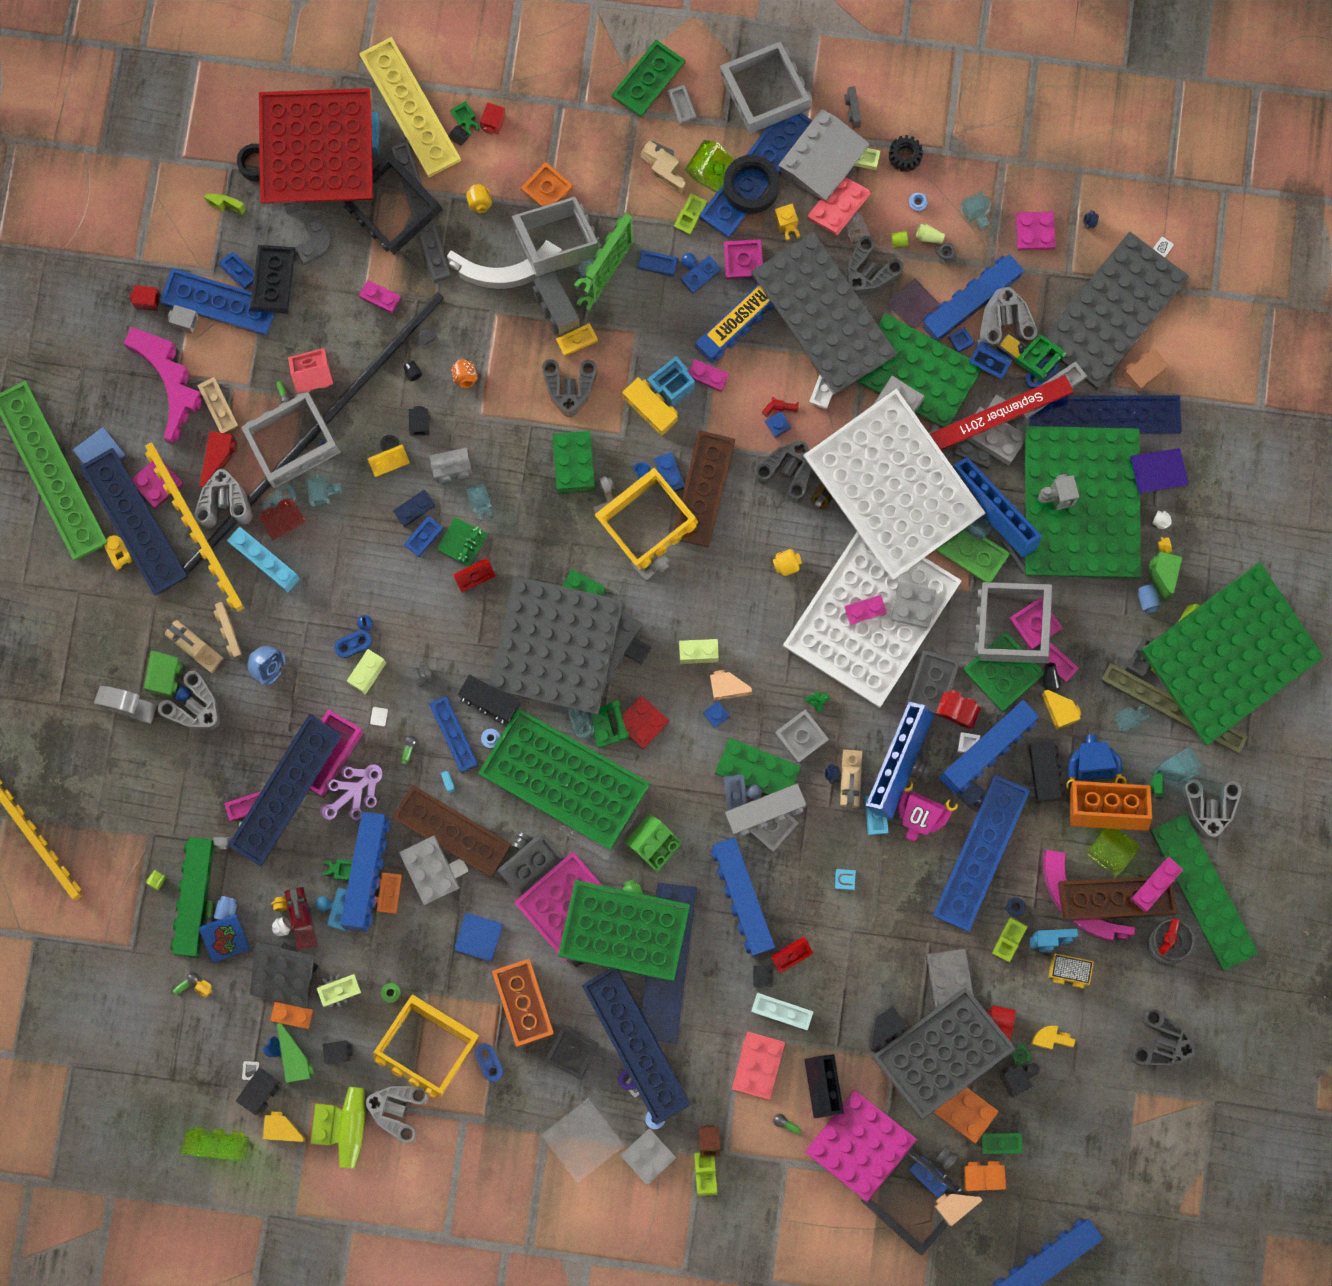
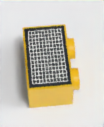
M1053 954L1048 978L1053 979V983L1064 985L1065 982L1072 983V987L1084 989V986L1090 985L1094 961Z

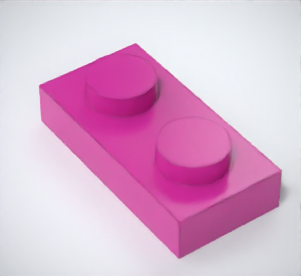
M367 280L359 294V298L393 314L401 300L400 295Z
M696 359L689 370V375L696 382L719 392H722L729 377V373Z
M881 595L844 606L850 625L887 614Z
M1050 643L1049 662L1056 664L1060 679L1066 683L1079 668Z

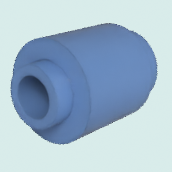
M1153 584L1140 587L1138 589V597L1143 612L1148 614L1158 612L1161 603L1156 588L1153 587Z
M221 896L216 906L214 919L218 921L234 915L237 908L236 899Z

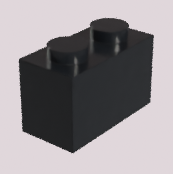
M258 1068L236 1099V1102L254 1115L262 1114L269 1105L266 1103L271 1096L274 1097L278 1093L280 1081L263 1069Z

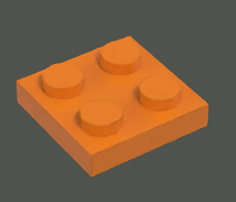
M545 162L521 187V191L540 207L561 201L571 191L573 184Z

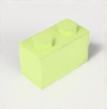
M718 639L679 641L680 664L718 662Z
M367 649L348 678V684L366 695L386 665L385 660Z

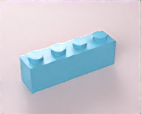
M241 527L227 540L231 547L286 593L300 580L293 570Z

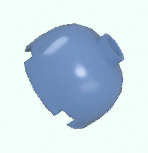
M271 646L259 647L249 656L248 671L251 677L262 685L264 683L266 685L273 683L282 673L279 669L281 665L285 666V655L282 651Z

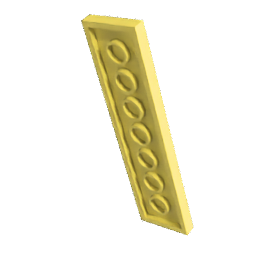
M390 37L359 53L428 178L461 161L459 154L393 38Z

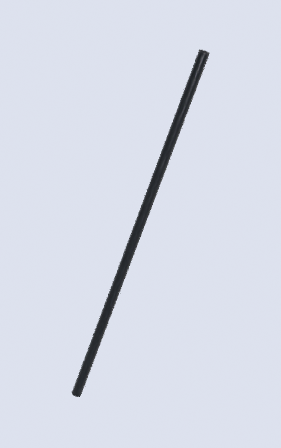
M437 292L327 410L322 416L326 425L444 299L440 293ZM318 422L275 466L271 473L294 461L322 431ZM267 477L247 497L250 507L271 486ZM232 515L207 540L211 549L238 522ZM201 547L183 566L188 573L203 559L199 552Z

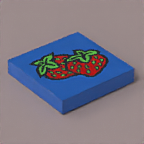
M237 914L199 927L213 963L250 950Z

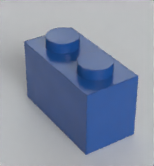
M979 342L969 362L1003 379L1013 358Z

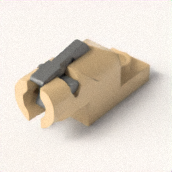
M649 140L640 155L641 158L652 166L651 175L682 195L686 190V183L681 176L674 175L679 168V161L674 157V151Z
M178 620L174 621L171 628L165 632V636L210 673H213L224 660L222 656Z
M843 750L840 783V806L846 807L847 803L852 804V808H858L860 805L862 751Z

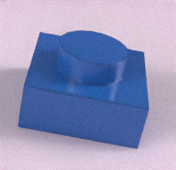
M965 327L948 336L957 352H961L974 345V341Z
M782 411L765 420L774 438L791 429Z
M718 701L703 712V715L714 729L730 717Z

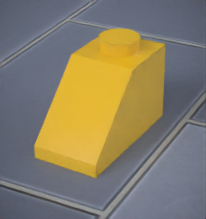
M1049 690L1042 693L1056 730L1076 723L1081 719L1080 708L1072 700Z
M271 1111L270 1115H265L263 1139L305 1142L306 1138L288 1117L282 1116L283 1112Z

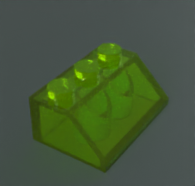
M193 1127V1131L187 1130L180 1154L246 1161L249 1137L244 1136V1132L232 1131V1135L224 1134L225 1130L213 1129L212 1133L205 1132V1128Z

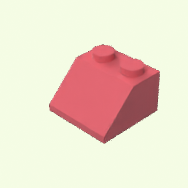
M325 348L288 357L290 373L297 394L310 392L317 388H327L333 384Z

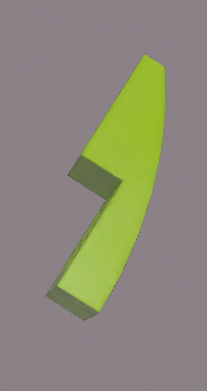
M691 193L674 227L691 235L700 219L699 215L706 207L708 201Z
M205 194L204 196L207 204L221 212L224 211L226 206L241 215L246 210L241 201L220 194Z
M1010 917L992 953L1010 962L1028 926Z
M694 1153L697 1196L717 1195L715 1158L700 1157V1153Z

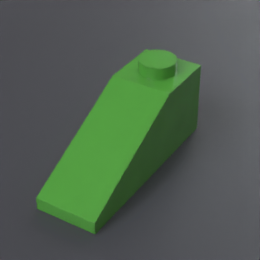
M278 1023L277 1028L286 1083L312 1079V1074L315 1073L313 1062H309L308 1057L284 1024Z

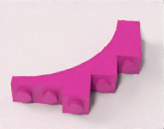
M131 327L124 345L128 350L142 356L151 363L162 377L169 401L168 424L163 438L167 443L174 445L175 441H178L182 431L180 429L183 423L185 424L188 420V411L196 413L197 409L201 408L203 404L202 395L197 390L183 386L188 383L190 374L185 366L170 361L176 355V347L173 342Z

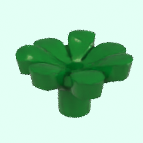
M814 692V696H807L805 702L815 706L816 712L823 711L822 704L830 700V695L828 693L820 695V692Z

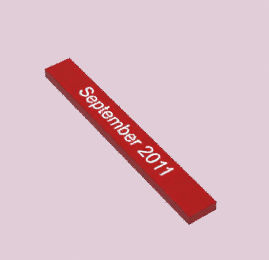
M1066 375L934 431L929 435L939 449L943 450L1073 394L1074 391Z

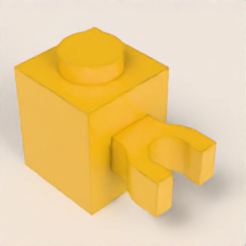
M793 204L776 208L774 218L779 233L785 232L786 242L790 241V233L795 234L796 239L800 238L799 231L796 229L798 228V218Z

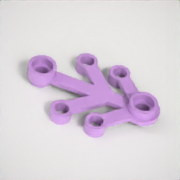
M370 764L365 769H354L349 766L342 768L341 774L345 778H352L353 776L362 777L358 782L329 779L327 781V788L329 790L345 789L347 791L334 803L323 804L320 808V815L327 820L335 818L337 810L353 797L349 816L354 820H359L362 815L360 810L362 788L366 785L367 796L363 802L367 807H374L377 803L374 797L375 786L382 778V769L375 764ZM350 769V774L346 776V770ZM375 771L376 775L372 778L371 773ZM335 781V787L331 788V783ZM372 798V803L368 804V800ZM329 809H332L331 815L327 814ZM358 811V815L354 817L353 813Z

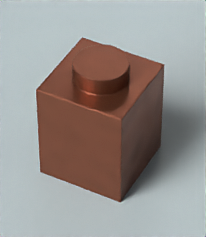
M713 1125L699 1127L700 1157H720L719 1127Z

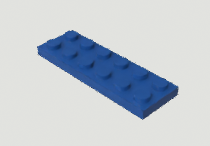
M174 268L170 271L160 299L161 305L171 308L177 305L196 311L198 316L265 336L268 334L275 314L250 311L251 291Z

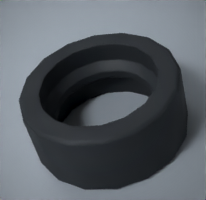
M251 143L239 151L237 165L240 173L246 179L260 181V170L250 172L244 165L247 156L259 153V144Z

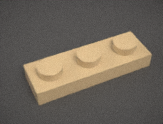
M215 377L199 384L198 388L220 433H229L238 429L239 426Z
M223 602L215 604L216 610L214 614L217 621L222 623L223 628H220L221 634L224 639L227 638L229 645L226 647L230 657L233 656L236 660L244 658L226 607Z

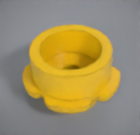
M1161 537V541L1158 542L1159 551L1165 553L1172 552L1169 537Z
M277 897L271 903L274 911L288 910L285 897Z
M207 981L196 982L197 985L194 990L199 995L207 998L209 994L213 993L211 990L212 986Z

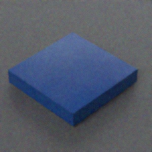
M465 913L454 951L492 962L503 924Z

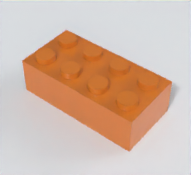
M1072 781L1069 792L1070 826L1149 830L1152 821L1150 785Z
M526 959L493 970L492 973L516 1047L518 1048L554 1036L552 1024L531 960Z
M965 1088L933 1112V1114L972 1144H976L999 1111L969 1088Z

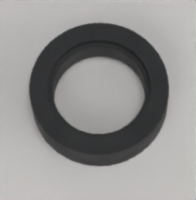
M741 156L735 159L725 171L724 195L729 204L740 212L748 214L762 212L768 209L778 196L779 174L776 167L762 156ZM745 169L760 170L769 180V190L759 199H744L736 193L733 187L736 175Z

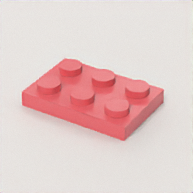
M845 177L827 201L819 200L807 215L809 221L838 236L871 193L869 189Z
M747 1031L732 1090L770 1100L785 1042Z

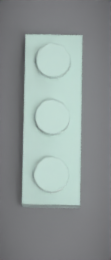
M757 993L751 1010L753 1013L806 1031L813 1015V1011Z

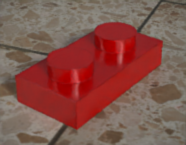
M487 558L453 574L461 593L496 576Z
M803 936L770 957L781 974L814 953Z

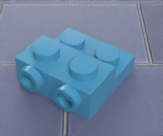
M1077 929L1037 931L1033 934V937H1030V948L1039 950V953H1049L1054 951V948L1059 946V944H1070V942H1073V939L1078 937Z

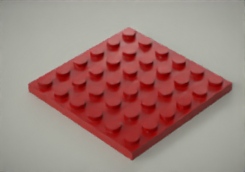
M371 88L259 92L261 204L373 200Z

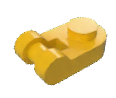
M113 535L106 539L107 544L104 547L116 571L121 569V566L134 562L120 537ZM123 553L124 557L117 559L116 556Z

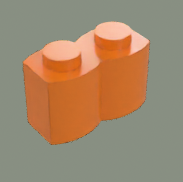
M989 1161L988 1166H980V1162H968V1166L963 1167L965 1191L1006 1189L1005 1165H1000V1161Z

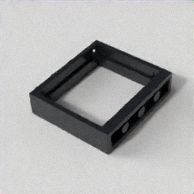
M390 153L373 169V183L392 167L429 207L391 242L353 203L354 201H344L345 205L343 207L350 214L355 213L357 216L355 218L362 227L366 225L369 228L367 232L374 240L378 238L381 241L379 245L386 252L390 250L395 255L443 209Z
M914 1146L909 1149L887 1177L888 1179L904 1159L909 1156L915 1162L919 1161L948 1187L947 1191L950 1194L967 1196L960 1187L956 1189L949 1183H952V1180L943 1173L944 1177H942L934 1170L935 1168L937 1169L935 1164L928 1160L929 1163L920 1157L922 1153ZM863 1199L860 1200L921 1256L948 1226V1223L943 1219L926 1240L920 1244L872 1199L868 1203Z

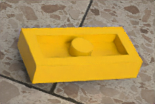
M590 323L556 338V342L564 357L598 341Z
M403 444L367 458L375 477L410 463Z

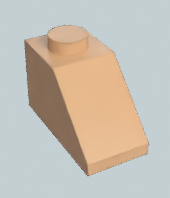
M725 670L713 672L714 675H710L714 701L752 695V688L730 672L725 673Z
M944 1193L936 1200L937 1205L934 1207L948 1225L952 1226L979 1204L982 1199L980 1197L956 1194L946 1196Z

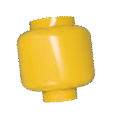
M476 184L467 191L466 198L470 210L477 213H485L491 207L492 199L487 187Z
M788 549L777 553L773 563L777 574L781 573L782 576H787L800 570L799 565L802 564L799 553L795 554L793 549Z

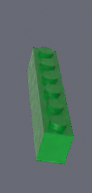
M188 837V842L184 844L186 858L185 861H182L181 865L183 880L179 881L178 891L181 892L180 900L176 902L178 916L173 922L175 938L171 939L170 950H173L172 954L199 958L202 940L199 927L203 926L202 923L205 918L214 852L212 839Z

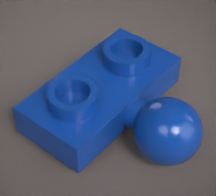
M686 253L682 256L681 262L684 267L691 268L692 270L680 280L693 294L719 273L721 268L710 255L697 265L696 257L692 253Z

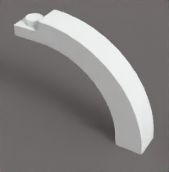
M546 240L537 251L539 258L561 252L562 249ZM450 251L447 255L449 265L453 269L459 270L461 279L481 287L494 289L513 288L530 283L533 279L540 277H536L528 259L509 267L490 268L474 264L453 251Z

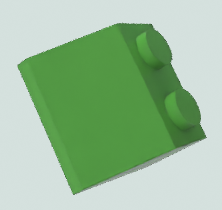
M1160 551L1157 556H1153V559L1150 560L1147 571L1150 572L1149 578L1163 601H1168L1175 591L1182 557Z
M151 651L144 689L154 696L174 698L175 693L179 689L178 675H181L183 668L181 661L177 657Z

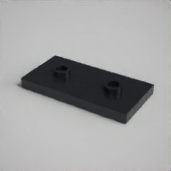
M258 245L250 311L288 314L296 253L295 247Z

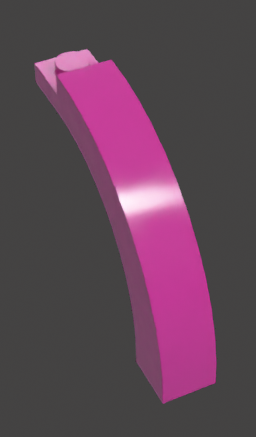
M1045 850L1043 853L1045 883L1054 904L1062 913L1058 882L1067 881L1064 865L1065 853ZM1100 919L1069 921L1090 936L1110 942L1114 940V934L1117 935L1116 938L1128 940V937L1134 936L1135 927L1116 925Z

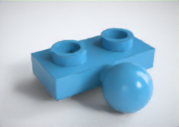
M338 888L334 903L328 897L320 896L317 898L315 906L321 912H325L328 909L331 910L327 926L346 931L340 923L347 890Z

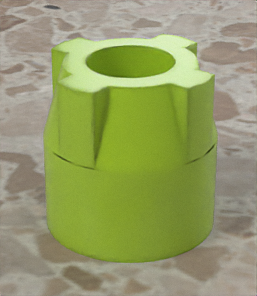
M907 231L892 233L893 248L908 246Z
M154 870L145 883L159 891L166 877Z

